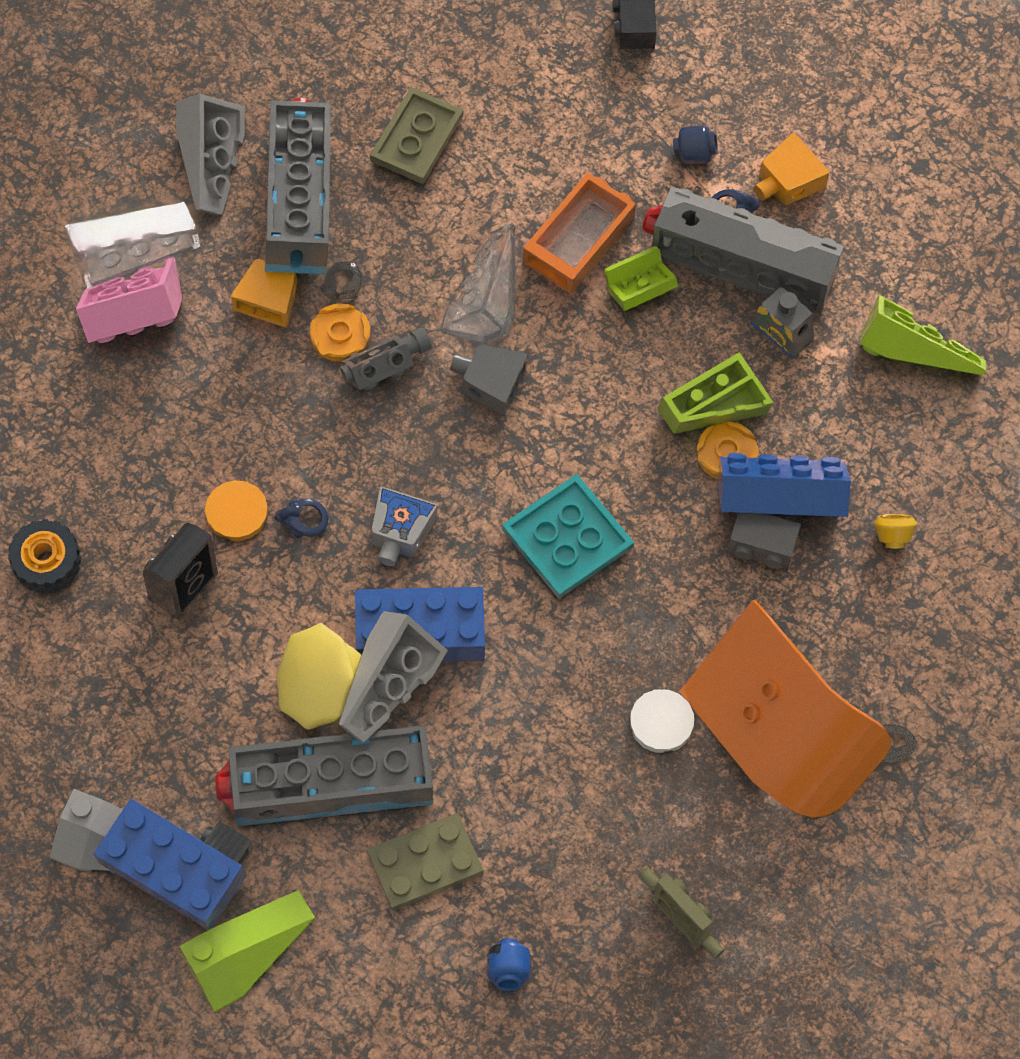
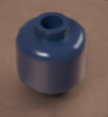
M707 125L681 128L678 138L673 139L675 156H680L685 165L711 162L713 155L718 154L716 132L711 131Z

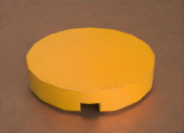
M336 303L326 306L319 311V314L310 323V340L314 350L321 357L330 361L342 362L354 353H361L366 350L370 342L371 330L367 316L349 304Z
M724 421L722 424L715 426L713 424L705 429L699 437L696 453L698 463L703 471L712 478L719 480L720 456L728 457L730 453H741L746 455L747 458H757L759 450L755 437L749 429L739 423Z
M234 480L221 484L211 492L206 501L205 515L208 526L215 535L230 539V541L240 542L251 539L262 530L268 516V506L265 496L258 487L249 482Z

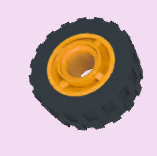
M48 519L30 522L31 524L21 527L20 531L13 536L12 543L9 544L10 554H8V559L11 564L10 566L18 581L23 583L29 590L33 589L38 593H52L54 590H61L65 588V585L74 580V576L80 570L79 564L82 561L77 540L69 528L65 525L62 526L58 521L54 520L53 522ZM44 552L52 553L49 559L44 561L38 560L40 554Z

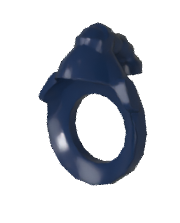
M725 189L712 196V198L717 200L725 196L732 197L736 200V209H746L751 214L758 210L760 206L758 199L740 190Z
M310 498L293 500L289 503V506L279 509L274 515L275 520L282 526L290 529L291 534L297 538L317 536L325 530L328 524L327 510L321 503ZM304 506L316 508L321 515V523L313 528L303 525L299 520L300 508Z

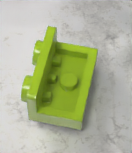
M657 246L618 262L604 270L608 293L624 311L637 307L641 303L678 287L676 276L662 263L660 249Z

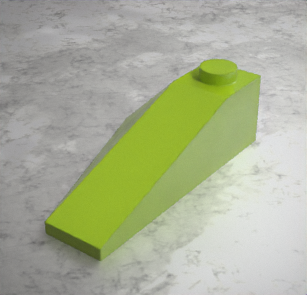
M878 295L860 336V344L863 345L865 351L874 356H879L880 354L889 359L984 375L986 372V360L955 340L944 341L943 336L937 332L938 329L930 324L927 326L919 325L912 319L914 316L912 312Z
M297 890L211 928L180 946L182 957L214 1013L243 998L263 973H266L273 966L274 961L285 949L289 948L315 920V916L300 891Z

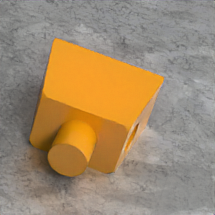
M792 133L762 161L759 173L762 181L754 185L753 188L757 197L762 201L774 194L782 204L789 205L826 188L830 172L795 133Z
M261 259L254 260L231 295L233 311L287 328L297 289L296 273L265 272V261Z

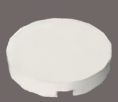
M653 690L643 694L635 702L630 714V727L635 740L643 748L655 753L675 751L680 749L689 740L694 728V713L689 702L680 694L670 690Z

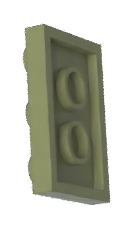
M410 87L371 152L370 161L424 184L463 118V109Z
M458 813L367 849L369 859L392 911L481 876L484 872Z

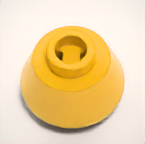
M905 514L879 515L874 521L879 541L886 543V548L892 549L904 548L905 543L911 541L917 526L913 516Z

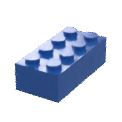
M730 453L728 457L720 456L718 496L721 512L848 517L851 480L845 461H841L839 458L823 457L821 461L809 460L808 457L797 455L791 456L790 459H778L777 456L771 454H763L759 458H747L746 455L741 453Z
M483 587L355 590L356 651L361 655L367 638L383 611L410 616L448 651L442 661L485 660Z
M133 799L129 800L94 852V856L99 864L207 930L214 927L247 876L241 864Z

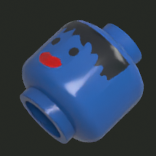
M505 938L489 949L487 954V976L498 989L504 991L518 990L529 980L531 975V954L526 946L520 944L516 939Z

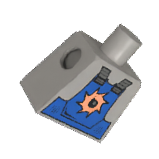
M381 486L371 532L372 544L381 548L377 560L384 565L395 566L399 554L414 557L437 520V504Z

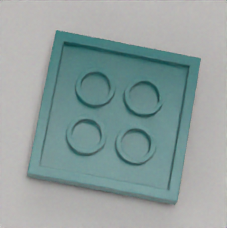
M575 474L502 524V531L558 599L634 548L635 543L578 474Z

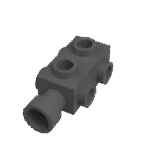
M420 327L411 331L410 336L403 339L396 336L389 340H382L370 349L352 354L348 359L342 361L343 366L340 367V371L347 384L351 383L358 390H369L376 387L379 381L385 378L403 375L407 368L414 366L411 355L417 352L422 354L431 350L432 344L425 329ZM386 346H390V349L383 351ZM363 359V361L355 364L356 360Z

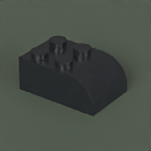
M185 523L176 534L169 537L164 548L156 557L151 558L144 567L143 578L148 599L177 620L218 575L212 536L194 524Z

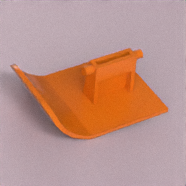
M757 600L751 601L679 691L753 783L779 803L798 814L811 818L826 816L839 810L882 762L891 748V737L887 730L879 722L854 707L831 689Z

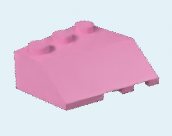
M174 256L165 259V266L153 270L147 266L131 275L129 280L125 281L124 277H117L84 290L76 311L88 343L93 341L105 343L113 340L116 337L115 335L126 332L127 335H134L143 331L144 327L154 324L157 327H162L174 321L173 319L176 318L182 301Z

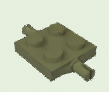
M649 867L644 868L638 874V877L651 889L650 892L654 895L653 902L697 950L703 945L714 959L724 952L725 949L711 936V914L701 903L695 904L688 896V889L679 879L675 878L673 880L667 873L659 879Z

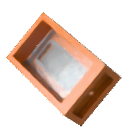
M587 172L524 246L523 263L572 294L635 219L636 203L629 195L619 193L611 188L604 179L594 177Z

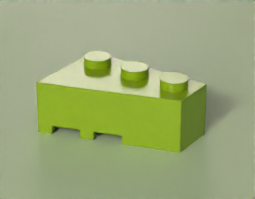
M739 352L664 396L657 409L672 432L677 434L709 427L713 424H722L724 421L733 422L765 415L774 402Z

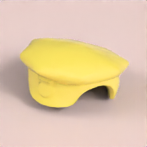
M322 623L292 634L277 671L279 707L281 711L308 730L339 723L362 655Z

